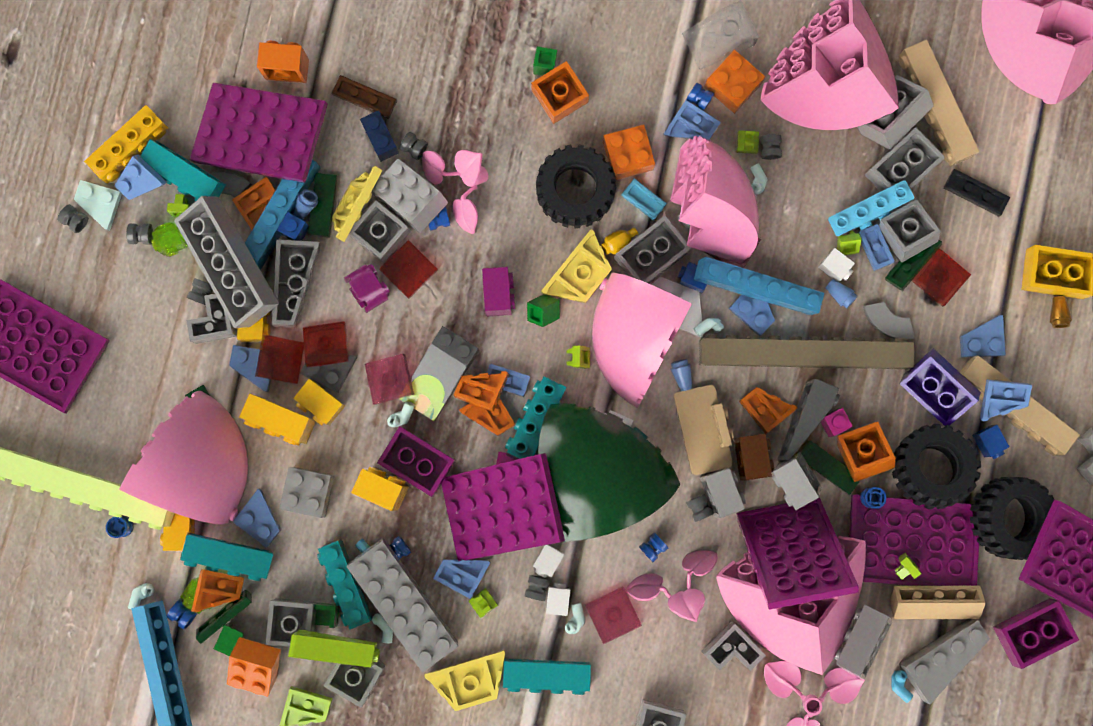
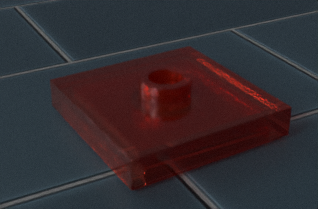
M409 240L379 268L408 299L438 271Z
M939 248L912 282L944 307L971 274Z
M345 321L303 327L305 365L307 368L349 362Z
M262 335L255 377L298 384L305 343Z

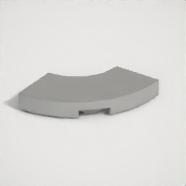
M885 302L863 306L868 321L875 329L893 339H914L910 318H901L894 315L888 310Z

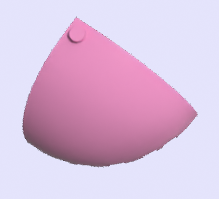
M834 0L829 4L831 6L830 9L822 15L817 13L807 28L803 26L794 35L792 45L789 48L784 47L776 60L778 62L770 69L768 74L771 77L768 82L764 83L761 93V101L781 118L803 127L820 130H840L858 127L891 114L899 108L897 86L891 63L880 36L860 0Z
M983 0L982 27L989 52L1003 74L1022 90L1043 99V102L1047 104H1057L1070 96L1093 70V0Z
M694 136L693 140L689 139L680 148L670 202L682 205L679 221L690 225L687 241L688 247L741 264L752 255L758 242L759 213L753 187L740 164L726 150L706 138Z
M611 273L609 279L605 278L600 286L603 292L597 303L593 319V349L598 366L612 389L628 403L638 408L692 304L646 282L623 274Z
M196 391L192 393V398L185 397L180 405L177 404L169 412L168 416L171 417L169 420L158 425L152 433V436L155 437L154 440H149L141 449L143 457L136 465L132 464L119 490L152 505L191 519L211 524H227L230 521L233 522L239 512L237 507L243 496L248 474L247 450L241 431L230 413L211 396L202 391Z
M838 537L859 586V593L771 610L767 607L749 552L744 553V558L738 562L732 561L716 575L718 586L727 607L742 628L761 646L779 658L803 669L823 675L843 644L857 608L865 569L866 542L850 537Z

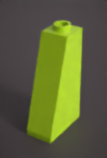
M300 629L292 634L288 657L372 667L374 662L379 660L380 649H377V642Z

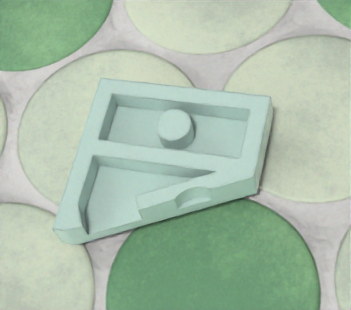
M80 180L74 200L104 229L110 231L122 193Z

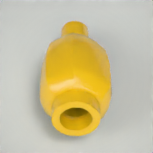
M635 227L628 231L623 229L617 230L605 237L601 247L607 255L610 253L616 254L628 245L633 237L638 235V231Z

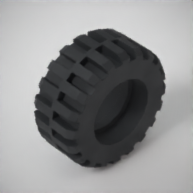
M580 144L576 148H572V145H566L563 150L560 148L554 150V154L552 156L548 155L545 158L544 164H541L536 178V194L543 212L546 216L549 215L553 222L562 223V226L567 228L568 225L574 226V229L580 228L582 225L588 227L594 221H600L603 215L609 211L616 192V176L612 171L611 163L605 161V156L602 153L599 155L595 153L596 149L589 147L588 150L584 148V145ZM577 169L585 171L592 176L595 181L596 190L588 202L570 204L559 197L556 183L559 176L564 172Z
M941 424L922 426L905 437L899 443L900 446L895 449V470L892 472L893 478H897L899 481L896 484L899 490L902 488L905 491L903 496L907 499L913 498L914 504L918 506L924 504V507L927 509L935 507L937 509H944L969 496V493L977 486L975 482L980 479L981 475L980 472H977L981 468V461L976 459L979 453L977 449L973 450L971 447L973 442L970 438L966 440L962 437L964 433L960 430L954 432L952 426L946 425L941 428ZM924 449L938 450L949 459L953 475L948 484H934L922 474L919 467V455Z
M1026 477L995 478L989 484L983 485L980 489L982 492L977 493L974 497L976 502L971 505L970 511H973V517H970V523L974 525L972 532L975 536L979 537L977 542L980 546H985V550L990 554H995V556L1000 558L1027 560L1055 499L1053 495H1048L1049 490L1034 479ZM1015 498L1023 507L1025 522L1021 532L1013 538L1005 527L1004 513L1007 505Z

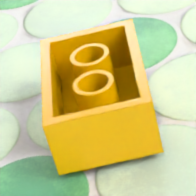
M1034 245L1026 249L1021 290L1077 299L1092 297L1093 253Z
M250 393L239 418L245 420L243 424L257 429L263 427L265 428L264 433L279 438L282 435L284 436L283 441L297 446L300 443L307 444L316 423L315 420Z
M369 466L368 469L361 470L351 493L385 509L395 511L399 510L409 486L404 485L405 480L390 475L386 477L387 472Z

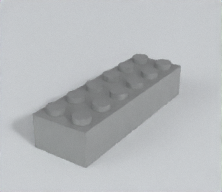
M201 196L174 220L234 328L251 327L279 305L219 197Z
M384 537L348 562L346 566L422 672L458 647V640Z

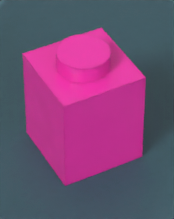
M843 408L836 409L827 414L821 421L828 437L836 436L853 427Z

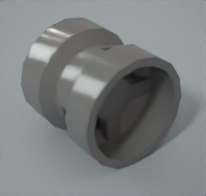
M408 132L402 140L399 149L403 152H409L412 158L419 160L422 157V153L426 151L428 142L423 139L419 140L414 133Z
M768 134L760 137L761 145H763V150L761 151L762 159L773 160L782 157V150L780 149L781 135Z
M70 204L60 211L57 218L58 222L68 225L69 229L74 233L82 231L89 219L84 213L77 212V209Z
M129 223L126 231L128 244L141 242L144 245H151L154 238L152 224L138 226L136 223Z
M194 278L192 291L188 293L187 298L206 305L204 296L212 292L213 289L209 283Z
M706 494L686 502L688 508L693 511L692 517L695 522L714 514L712 507L708 506Z
M529 575L528 582L530 586L525 592V597L545 601V588L549 586L550 580Z

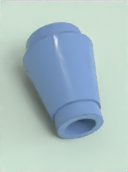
M309 189L300 192L293 215L303 220L318 204L316 193Z
M834 279L825 288L837 303L846 309L858 297L854 290Z
M683 359L671 363L672 368L670 370L680 391L692 389L691 364H688V360Z

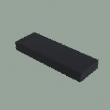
M956 169L952 170L943 188L998 217L1002 215L1010 199L1009 196Z

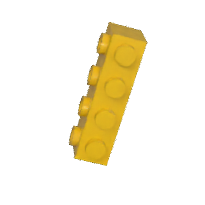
M145 105L84 162L105 183L113 182L119 177L120 172L125 169L132 156L142 154L150 139H161L168 127Z

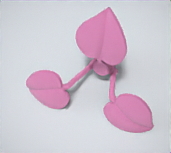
M468 150L458 151L455 156V167L458 172H445V162L438 153L434 151L423 152L422 167L430 183L437 185L443 181V176L459 175L467 186H471L461 196V199L454 200L453 215L462 229L471 234L476 233L475 229L478 222L477 208L466 197L473 190L477 189V185L488 180V172L481 166L483 154Z
M698 550L684 557L682 567L684 570L689 571L687 573L686 591H679L671 596L668 590L661 586L663 578L658 574L649 573L634 579L628 585L626 593L637 600L649 601L656 598L661 590L669 598L668 606L672 612L680 617L697 622L699 613L705 603V596L700 590L691 589V576L693 573L696 576L708 574L716 565L717 553L708 550Z
M787 661L769 662L764 667L766 684L774 695L787 698L792 693V690H794L803 700L802 705L807 712L804 719L795 717L786 726H820L818 721L808 720V718L821 712L822 702H824L827 693L830 692V697L833 701L847 704L856 698L865 679L862 680L840 667L834 668L825 675L824 682L828 688L818 698L813 694L805 696L795 687L801 682V673L796 665Z

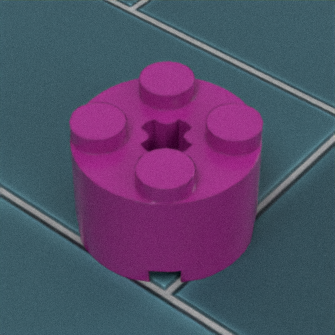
M365 264L344 277L345 282L351 286L349 290L360 307H364L365 313L386 302L389 296V289L383 281L381 283L378 281V273L372 264L368 266Z

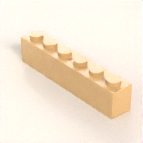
M925 40L904 49L899 55L900 66L902 69H905L909 81L929 91L933 107L925 114V119L934 130L936 142L941 145L942 154L945 156L944 160L951 167L972 158L979 153V149L928 41Z
M978 355L971 357L960 371L981 392L979 397L981 401H983L987 379L1012 382ZM1031 396L1028 407L1019 410L1015 409L1008 414L1001 415L1011 419L1010 423L1016 428L1025 430L1031 440L1037 443L1040 442L1045 446V451L1053 456L1065 455L1080 436V434Z

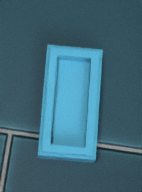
M635 178L621 194L623 198L653 221L667 205L665 201Z

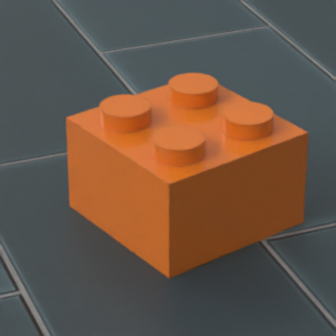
M268 40L266 43L259 42L257 68L265 80L307 83L309 58L302 46L295 42H288L287 44H279L272 40Z
M734 49L706 80L704 88L715 93L714 96L735 114L762 85L766 76Z
M567 61L531 82L532 92L553 124L589 102V94Z
M644 125L603 136L608 162L613 167L612 171L615 173L616 180L654 170L655 161Z
M878 421L837 436V446L854 482L895 468L896 458Z
M239 637L229 657L227 685L268 697L278 676L281 649Z

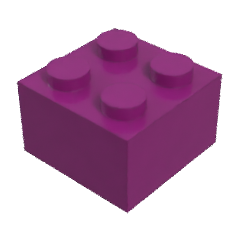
M508 267L483 268L486 316L512 315L511 309H515L514 294H510V289L514 288L513 272L509 273Z

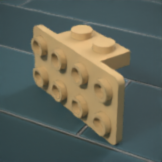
M707 385L676 392L674 394V401L691 473L698 475L731 467L733 461L729 446L732 445L731 441L734 440L732 429L728 428L726 420H729L727 408H723L722 403L719 404L715 387Z

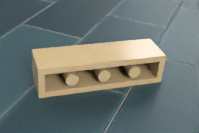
M894 586L890 598V606L894 619H980L985 606V599L981 586Z

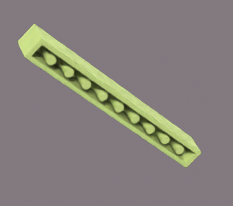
M0 447V480L5 481V478L12 480L11 484L24 487L26 484L31 486L30 490L43 493L45 490L51 492V497L59 499L67 497L70 498L69 502L77 505L87 503L90 504V509L96 511L106 509L109 510V515L121 518L122 515L129 517V521L141 524L144 521L149 523L148 527L161 530L162 527H170L174 516L173 512L119 490L121 484Z

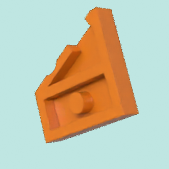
M268 177L263 178L232 199L251 230H253L276 191Z
M501 371L499 374L489 375L488 373H483L477 376H461L453 395L460 400L494 411L509 373Z
M758 387L754 388L739 401L765 434L769 433L798 409L795 405L781 401V398L769 395Z
M500 398L494 411L471 403L459 409L462 414L497 436L516 425Z
M201 569L191 611L200 612L210 607L239 600L244 578Z

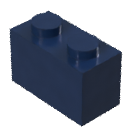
M379 110L360 119L380 162L399 154Z

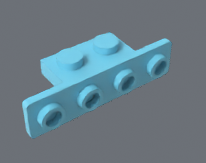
M903 180L829 217L828 221L837 237L853 229L860 228L862 231L871 227L872 221L878 218L879 220L890 215L895 208L913 200L914 195L907 182Z

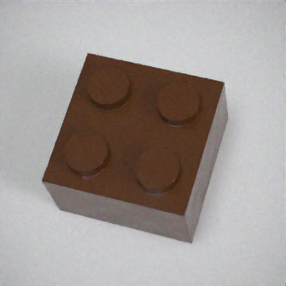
M766 434L735 438L734 445L740 481L772 477L774 462L772 459H769L768 451H771V442L769 438H766Z

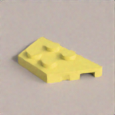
M374 166L370 174L364 172L350 182L332 216L334 230L338 232L336 238L345 242L354 223L360 219L362 215L361 210L364 204L369 202L372 196L371 191L383 171L380 168Z
M592 229L541 290L542 294L586 303L609 275L612 268Z
M505 650L428 672L424 675L455 711L492 701L498 697Z

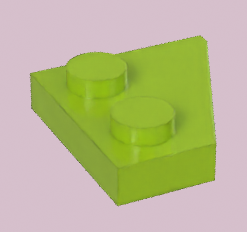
M291 686L279 726L297 724L301 726L307 725L310 722H325L333 698Z

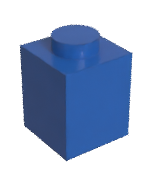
M287 212L277 231L290 240L302 241L308 232L309 225Z
M688 262L686 267H681L678 278H681L679 284L699 291L702 294L707 284L694 280L697 265Z
M997 424L990 425L972 435L984 457L996 459L1005 454L1003 450L1010 447Z

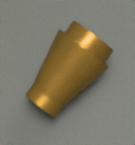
M1053 297L1050 323H1052L1053 328H1067L1070 326L1072 318L1066 303V297Z

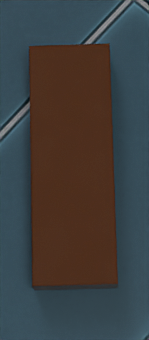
M342 75L339 76L332 91L333 96L370 112L379 110L381 116L387 119L390 118L397 103L396 98Z

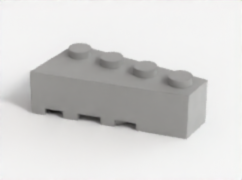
M276 241L274 295L279 305L273 309V327L295 328L320 250V242Z
M967 619L900 662L899 665L906 672L909 681L922 701L930 705L990 638L978 620Z

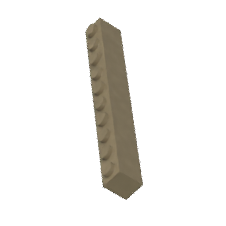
M705 335V338L699 340V365L858 369L914 368V342H907L906 338H896L894 342H886V338H873V341H865V338L862 337L852 338V341H844V337H831V341L823 340V337H810V340H802L801 336H790L789 340H781V336H768V339H760V336L750 335L747 336V339H739L738 335H726V339L717 338L718 335Z

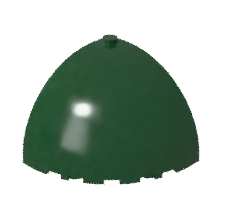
M568 403L551 404L541 427L538 454L546 453L565 538L563 542L586 540L620 531L650 516L671 499L680 486L679 479L671 463H667L661 455L662 450L658 446L655 447L647 440V435L638 428H631L623 423V419L608 412L606 415L591 406L587 409Z

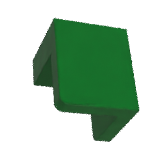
M537 46L533 74L543 76L555 68L556 49Z
M543 294L527 302V321L545 327L560 318L559 299Z
M319 602L315 604V625L329 626V628L337 627L340 606Z
M230 623L223 626L213 648L227 656L231 655L239 637L243 638L244 636L243 632L232 628L233 625Z

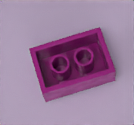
M399 426L377 464L429 496L434 497L456 460Z
M1050 598L993 626L1012 666L1023 669L1079 641L1060 601Z

